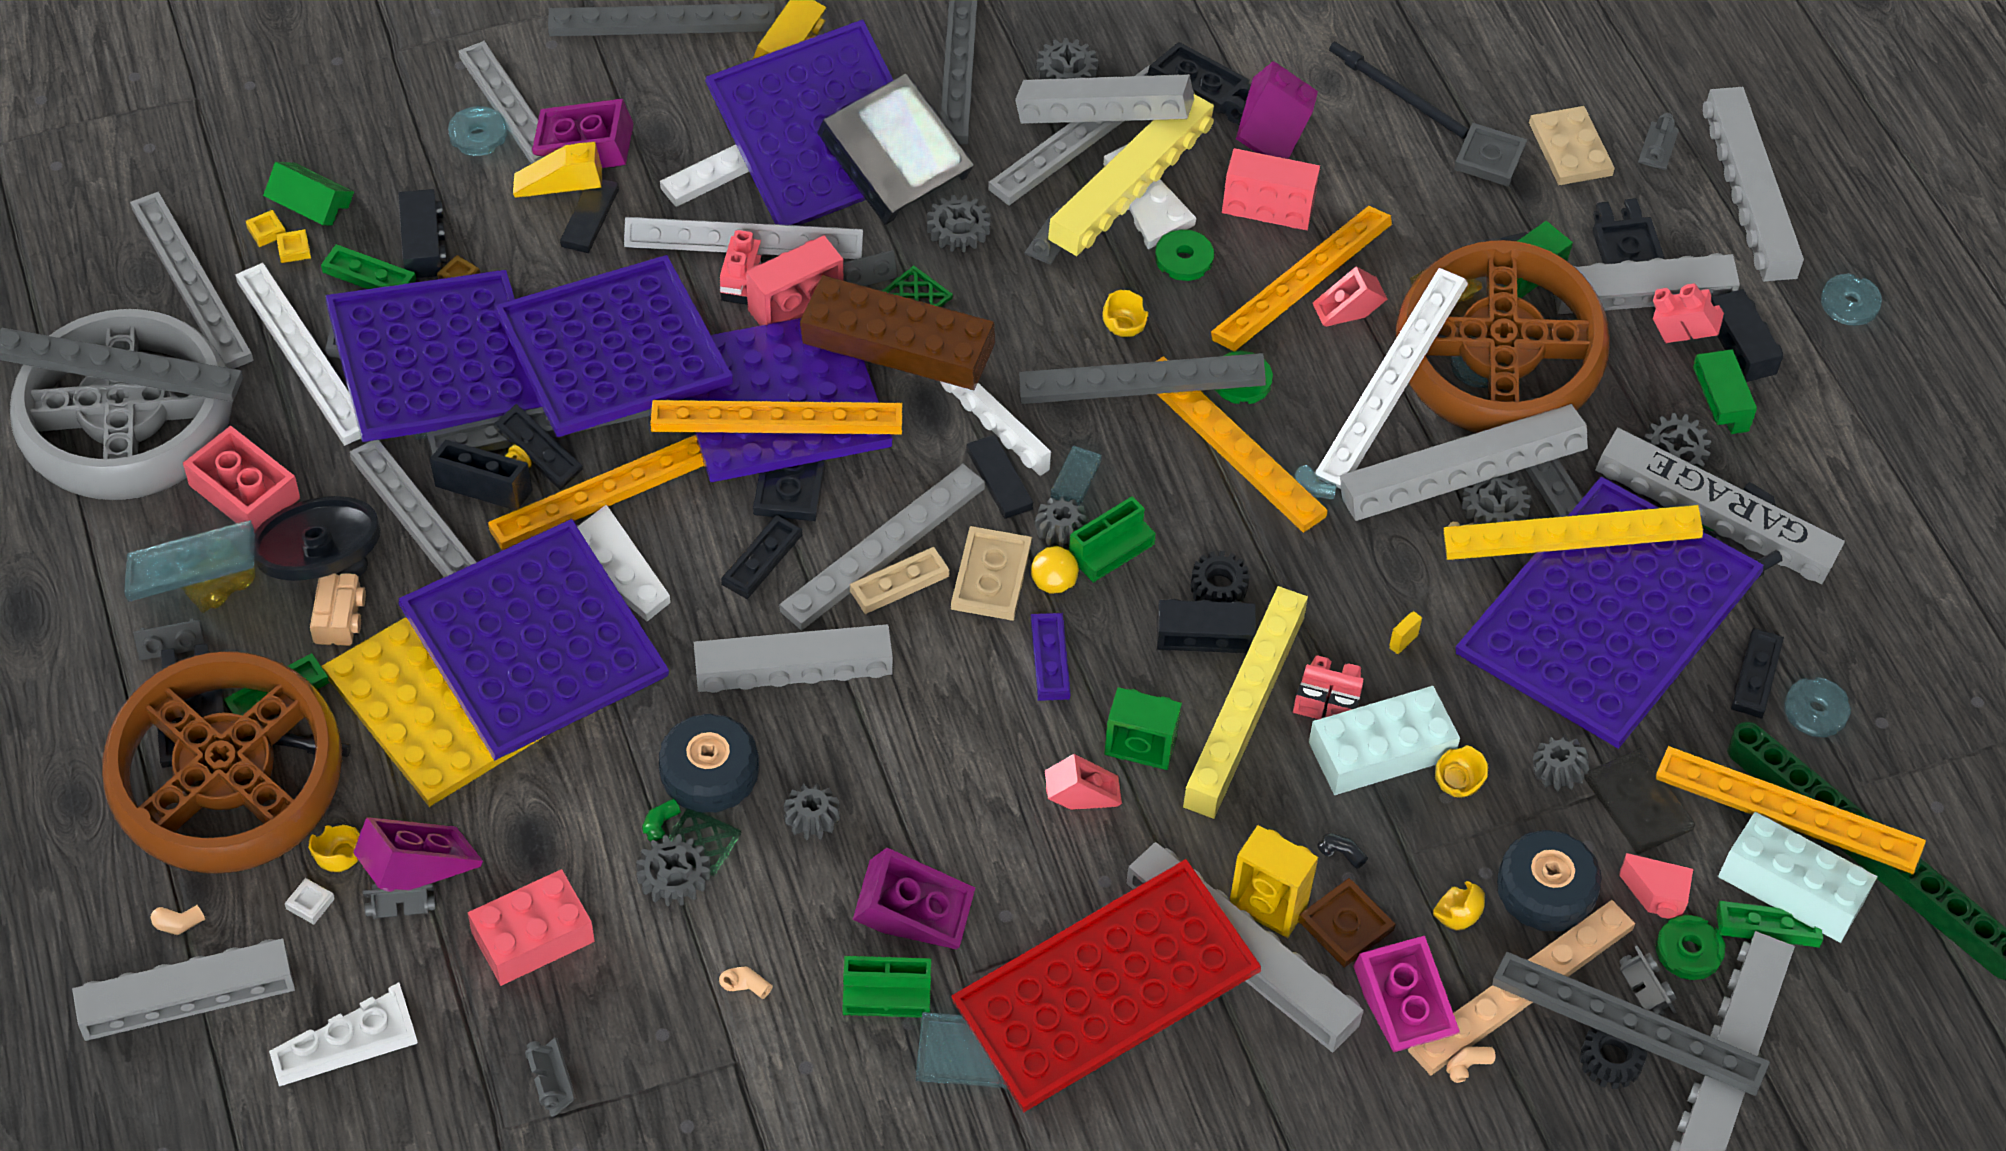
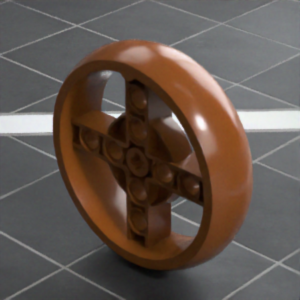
M1517 241L1478 242L1460 247L1440 257L1426 268L1411 285L1399 310L1396 323V338L1439 268L1465 278V280L1486 276L1487 297L1474 303L1463 317H1448L1437 334L1444 335L1446 338L1436 336L1425 355L1461 356L1471 370L1488 379V400L1470 395L1450 384L1433 368L1426 356H1424L1409 381L1413 391L1430 410L1459 428L1479 433L1572 404L1577 411L1587 402L1603 377L1610 348L1609 324L1606 312L1599 296L1586 277L1572 264L1555 253L1538 246ZM1517 278H1523L1552 292L1570 308L1577 320L1543 319L1540 312L1532 304L1517 297ZM1496 284H1504L1506 287H1500ZM1497 310H1504L1507 313H1500ZM1472 335V336H1475V337H1477V338H1476V339H1471V338H1469V337H1467V336ZM1528 337H1535L1538 340H1531ZM1559 338H1566L1569 341H1562ZM1543 358L1584 360L1576 375L1558 390L1540 398L1519 402V378L1532 372ZM1498 363H1506L1509 366H1501ZM1504 389L1509 391V393H1501L1498 390Z
M223 651L196 655L176 662L154 674L141 684L123 704L109 730L104 746L102 759L104 791L109 808L122 830L137 846L149 855L171 866L193 872L215 874L239 872L261 866L279 858L293 849L314 830L329 808L338 787L342 765V743L339 728L328 704L318 690L295 670L268 657L252 653ZM226 688H247L268 693L243 716L234 713H216L201 717L184 702V700L195 695ZM279 714L276 719L267 720L270 715ZM305 717L311 727L315 740V760L306 784L298 796L292 799L270 779L274 761L272 745ZM176 718H183L182 721L178 723H171L172 720ZM154 724L175 743L172 754L173 777L144 803L138 806L130 785L131 764L139 743ZM254 736L249 742H241L245 737ZM199 738H206L204 742L194 744L195 740ZM244 779H253L247 785H239ZM196 781H204L200 786L190 787ZM267 800H276L270 806H262ZM178 803L173 809H165L169 804ZM244 805L264 823L252 830L227 837L198 838L174 833L202 807L212 810H229Z

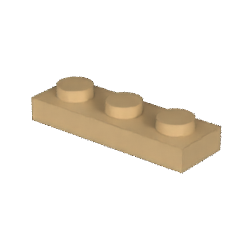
M932 547L851 583L850 592L863 612L867 614L949 577V568L936 549Z

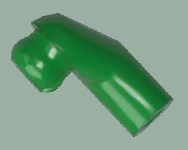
M671 799L647 813L642 825L643 834L646 833L648 841L662 839L665 835L661 827L663 823L681 813L675 799Z

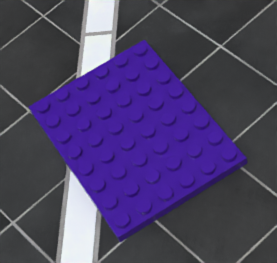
M1600 477L1568 516L1658 509V507ZM1704 532L1702 538L1536 552L1456 645V654L1619 749L1762 574L1764 565Z

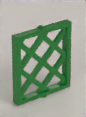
M912 266L900 277L895 278V281L882 290L889 293L896 286H899L900 293L890 294L914 298L916 301H918V298L929 297V304L942 307L953 298L951 292L915 266ZM910 275H914V281L903 282ZM903 286H914V293H903ZM918 286H929V293H918ZM933 288H935L940 293H933ZM933 297H944L937 304H933Z

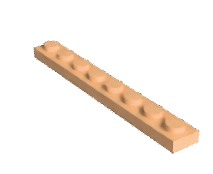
M1611 900L1528 960L1569 977L1631 932L1635 923ZM1492 985L1453 1013L1460 1030L1458 1035L1408 1048V1051L1432 1076L1447 1065L1448 1061L1464 1047H1472L1533 1002Z

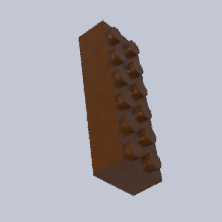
M824 275L821 276L800 320L803 344L973 391L995 345L994 321Z

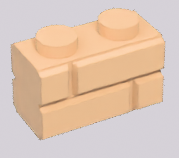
M334 573L318 579L310 623V631L315 644L331 645L334 643L335 645L350 646L353 643L354 633H360L361 615L357 613L359 606L364 607L366 591L365 587H360L359 578L356 574L337 575Z

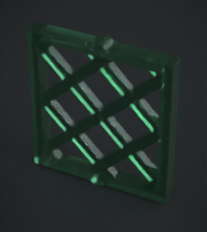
M687 808L678 823L673 826V830L668 838L672 841L677 834H680L682 842L686 843L684 833L696 831L698 839L694 840V844H700V846L704 847L705 856L721 855L715 865L711 866L710 864V875L714 877L724 860L729 857L731 849L741 836V830L702 812H696ZM691 817L694 826L682 828L686 819ZM696 817L706 823L698 824ZM712 827L714 835L702 838L700 829ZM717 827L727 832L718 834ZM732 836L728 846L723 848L720 839ZM716 840L718 849L707 852L704 843ZM690 860L689 864L696 868L695 864Z

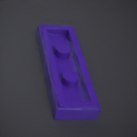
M1063 613L1031 614L1038 701L1070 700L1071 693Z

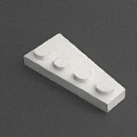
M1127 145L1105 155L1104 166ZM1160 179L1157 182L1153 181L1147 187L1144 195L1141 198H1136L1128 208L1134 217L1136 228L1144 236V243L1147 249L1156 246L1161 237L1167 233L1181 229L1187 230L1195 226L1196 217Z
M607 505L577 527L626 604L643 619L649 621L671 603L670 595Z
M400 983L389 987V993L376 1000L372 996L359 1003L361 1008L344 1017L341 1013L328 1020L329 1023L325 1027L315 1032L310 1029L270 1050L279 1086L417 1044V1038Z

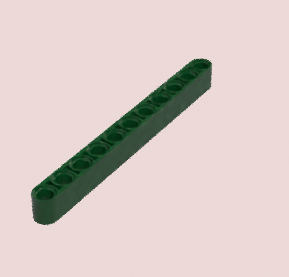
M1742 722L1736 726L1728 744L1727 752L1729 757L1751 776L1874 821L1758 725L1751 722ZM1839 847L1865 870L1878 876L1877 880L1999 979L2006 980V958L2004 957L2006 956V927L1920 858L1914 874Z

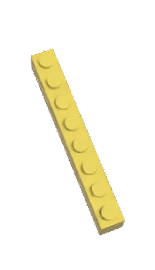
M1194 94V101L1188 119L1153 120L1050 219L1048 240L1075 256H1078L1085 248H1090L1095 242L1096 237L1102 231L1106 232L1111 227L1116 217L1120 214H1125L1130 204L1136 198H1141L1153 181L1157 182L1170 165L1173 166L1177 163L1180 155L1186 149L1190 150L1194 146L1197 138L1202 133L1206 134L1211 129L1214 122L1212 118L1214 105Z
M1279 586L1277 587L1186 786L1183 808L1213 819L1215 818L1304 620L1308 596Z

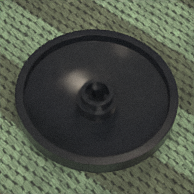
M344 496L314 498L291 505L262 523L252 537L251 552L256 566L268 576L291 581L316 579L340 572L363 559L377 544L381 529L375 510L362 500Z

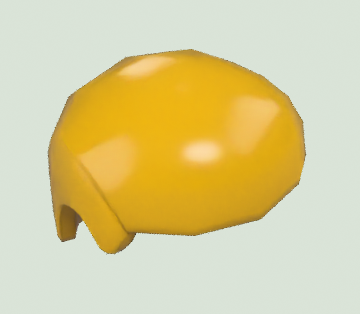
M1117 290L1109 294L1103 307L1102 317L1106 327L1114 335L1133 337L1144 330L1148 311H1144L1143 299L1140 295L1129 290Z
M1059 546L1046 547L1033 559L1031 576L1039 589L1050 594L1062 593L1068 588L1073 587L1077 581L1079 573L1078 563L1075 556L1069 550Z
M1468 745L1459 749H1449L1442 755L1435 766V779L1441 790L1457 798L1475 794L1488 777V763L1484 755Z
M345 824L334 827L327 825L320 836L316 837L313 834L310 836L308 848L322 869L330 872H343L358 862L353 852L360 833L355 827Z
M1469 881L1465 882L1466 890L1457 887L1449 889L1434 908L1433 916L1452 930H1462L1473 925L1483 913L1485 893L1479 886Z

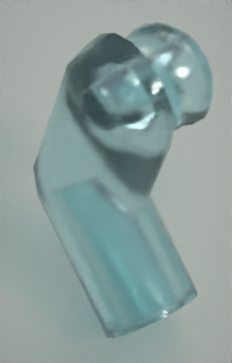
M1303 465L1296 470V481L1312 496L1334 500L1336 484L1321 482L1310 466Z

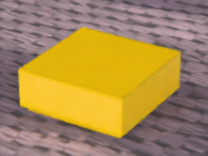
M273 210L245 221L247 229L259 247L276 241V234L286 233L285 228Z
M306 229L276 234L281 263L311 258Z
M1413 611L1393 629L1389 648L1399 654L1418 636L1422 617Z

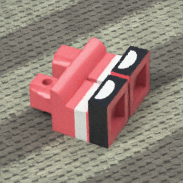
M737 230L734 236H731L720 274L721 301L748 305L746 271L758 264H762V255H757L761 240L753 239L752 232Z
M1315 656L1311 665H1306L1301 685H1299L1293 713L1322 719L1328 697L1330 698L1325 717L1358 708L1364 680L1361 678V667L1348 663L1344 665L1343 671L1340 673L1330 670L1332 661L1328 658Z

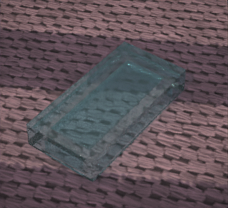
M1072 446L1051 490L1050 498L1059 500L1063 495L1067 502L1075 498L1077 506H1080L1098 470L1102 455Z

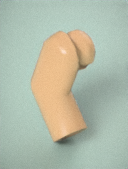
M198 905L182 914L164 907L156 908L151 914V921L156 929L173 935H180L205 920Z
M749 967L728 969L722 972L719 977V983L725 990L740 991L750 989L761 999H764L773 987V985Z
M1464 1047L1448 1061L1446 1071L1450 1074L1453 1082H1463L1469 1077L1467 1068L1472 1064H1493L1495 1061V1051L1492 1047Z

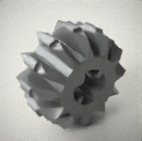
M1063 495L1059 501L1049 498L1047 505L1040 504L1037 517H1035L1037 535L1039 539H1046L1048 547L1054 543L1062 548L1064 544L1070 546V534L1089 522L1084 506H1077L1075 498L1069 502L1065 501Z
M1565 734L1561 740L1556 741L1550 736L1549 744L1539 743L1538 752L1534 753L1533 756L1535 776L1537 779H1542V784H1544L1545 788L1554 784L1557 792L1562 786H1567L1572 791L1573 782L1583 784L1584 775L1588 774L1590 769L1588 752L1585 747H1580L1578 739L1568 742Z
M818 782L811 789H808L803 783L801 792L791 790L790 799L785 800L784 812L786 814L784 815V821L787 826H791L794 836L803 832L806 841L814 834L821 840L823 831L832 833L835 829L834 824L840 820L839 800L837 797H832L830 787L820 791Z

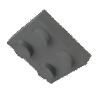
M1472 123L1455 161L1454 170L1509 187L1525 150L1527 139Z

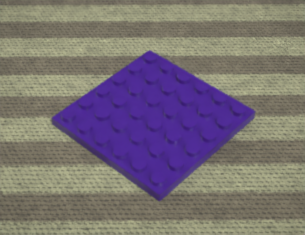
M863 19L706 76L705 82L775 224L802 225L866 200L817 134L825 118L893 81ZM899 90L859 112L860 117L909 183L937 172L938 168Z
M667 255L495 305L496 314L557 438L652 409V400L679 401L733 384L731 371Z
M506 270L325 295L328 314L362 442L432 432L503 416L515 404L524 411L542 407L496 314L495 305L515 299Z
M801 318L711 335L733 375V384L684 399V401L879 403L864 360L803 344L800 328ZM694 432L710 483L892 447L891 434Z
M572 519L399 598L400 608L494 761L669 675L668 667Z

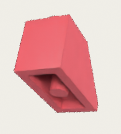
M1356 266L1312 304L1322 324L1327 327L1366 318L1388 299L1377 277Z
M1076 754L1045 770L1048 799L1070 810L1118 807L1122 804L1118 775Z
M1626 853L1619 876L1647 912L1658 914L1666 919H1672L1684 914L1688 904L1693 869Z

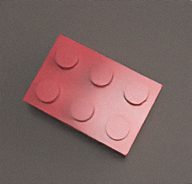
M1234 148L1226 175L1222 213L1308 231L1315 202L1320 165Z
M824 235L815 240H810L789 252H784L763 264L754 266L746 271L748 311L760 326L802 318L822 275L843 281V258Z
M229 426L183 462L189 486L252 536L268 518L293 505L300 499L295 476L232 426Z
M562 869L467 912L471 932L500 986L595 942L592 921Z

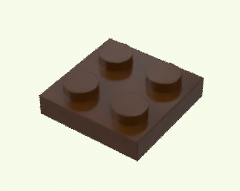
M1350 878L1299 914L1298 919L1300 924L1343 968L1356 960L1360 953L1368 951L1392 933L1396 925Z

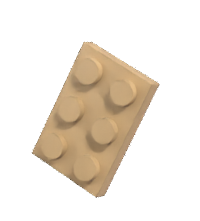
M1585 106L1531 115L1529 124L1558 185L1613 176L1614 165Z
M970 526L951 601V610L1014 621L1032 545V537Z

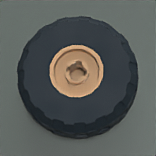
M704 714L692 716L679 724L677 723L671 728L667 736L664 737L659 752V772L667 794L682 807L702 813L720 812L738 805L752 792L758 778L759 755L753 735L749 733L743 724L725 715Z
M1552 830L1530 832L1516 839L1510 845L1508 851L1505 852L1498 872V894L1500 900L1505 905V909L1522 924L1541 931H1564L1579 924L1593 910L1600 893L1601 870L1595 855L1592 854L1583 842L1573 838L1571 835Z

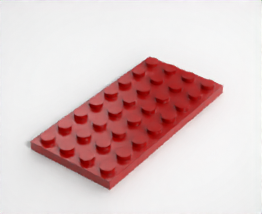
M1187 859L958 991L951 996V999L1024 1113L1261 972V965Z

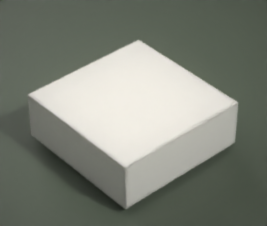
M305 878L285 902V907L290 912L314 925L335 898L332 892Z

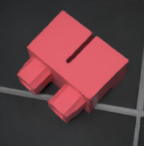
M1693 283L1685 285L1681 288L1680 293L1672 295L1668 288L1655 291L1653 303L1656 309L1653 320L1665 343L1690 340L1691 336L1693 339L1718 336L1724 313L1719 305L1713 306L1711 303L1709 289L1700 290Z

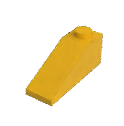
M587 142L565 145L514 173V198L601 188L602 165L596 143Z

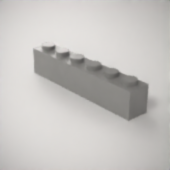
M1190 75L1023 80L1015 101L1021 124L1188 119L1194 101V94Z
M1715 253L1704 257L1683 256L1679 259L1664 260L1662 258H1655L1642 262L1627 260L1617 264L1595 263L1591 266H1574L1593 286L1605 311L1655 307L1653 303L1655 291L1662 288H1668L1672 295L1679 294L1681 288L1685 285L1695 283L1700 290L1709 289L1711 297L1736 291L1740 286L1733 254L1722 255ZM1554 295L1558 314L1573 313L1560 298Z
M888 624L694 642L698 692L707 691L715 693L728 689L740 688L748 690L760 686L772 685L781 687L793 683L805 682L814 684L826 680L846 681L859 677L879 678L884 675H892L893 656Z
M282 938L278 940H264L257 945L244 948H230L223 953L211 956H196L188 961L173 965L162 964L152 970L139 973H124L118 978L101 982L90 981L83 986L72 988L78 1026L84 1040L87 1041L295 991L288 952Z

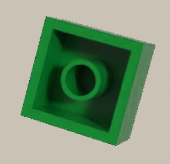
M1117 687L1107 722L1104 755L1168 770L1177 740L1182 703L1168 697H1156L1141 693L1135 689Z

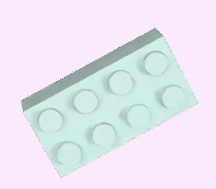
M1434 686L1315 720L1312 723L1309 738L1312 751L1334 795L1436 765L1446 751L1457 749L1460 737Z
M1754 812L1732 846L1718 875L1724 881L1765 903L1791 913L1793 918L1812 928L1816 926L1822 929L1823 934L1840 943L1878 877L1757 812Z

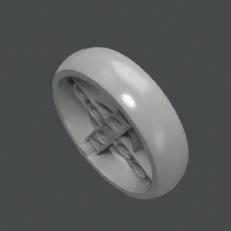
M118 309L99 312L68 323L49 335L136 352L153 351L174 356L181 360L226 367L216 348L199 331L181 320L154 311ZM24 364L16 377L10 401V420L13 435L18 447L31 466L48 481L66 491L103 500L140 498L161 492L185 480L187 476L183 462L228 428L233 402L90 376H86L77 387L53 388L68 372ZM194 418L182 432L171 440L152 450L138 454L139 442L155 434L166 420ZM83 428L88 436L104 444L103 459L82 457L63 451L45 440L39 431Z

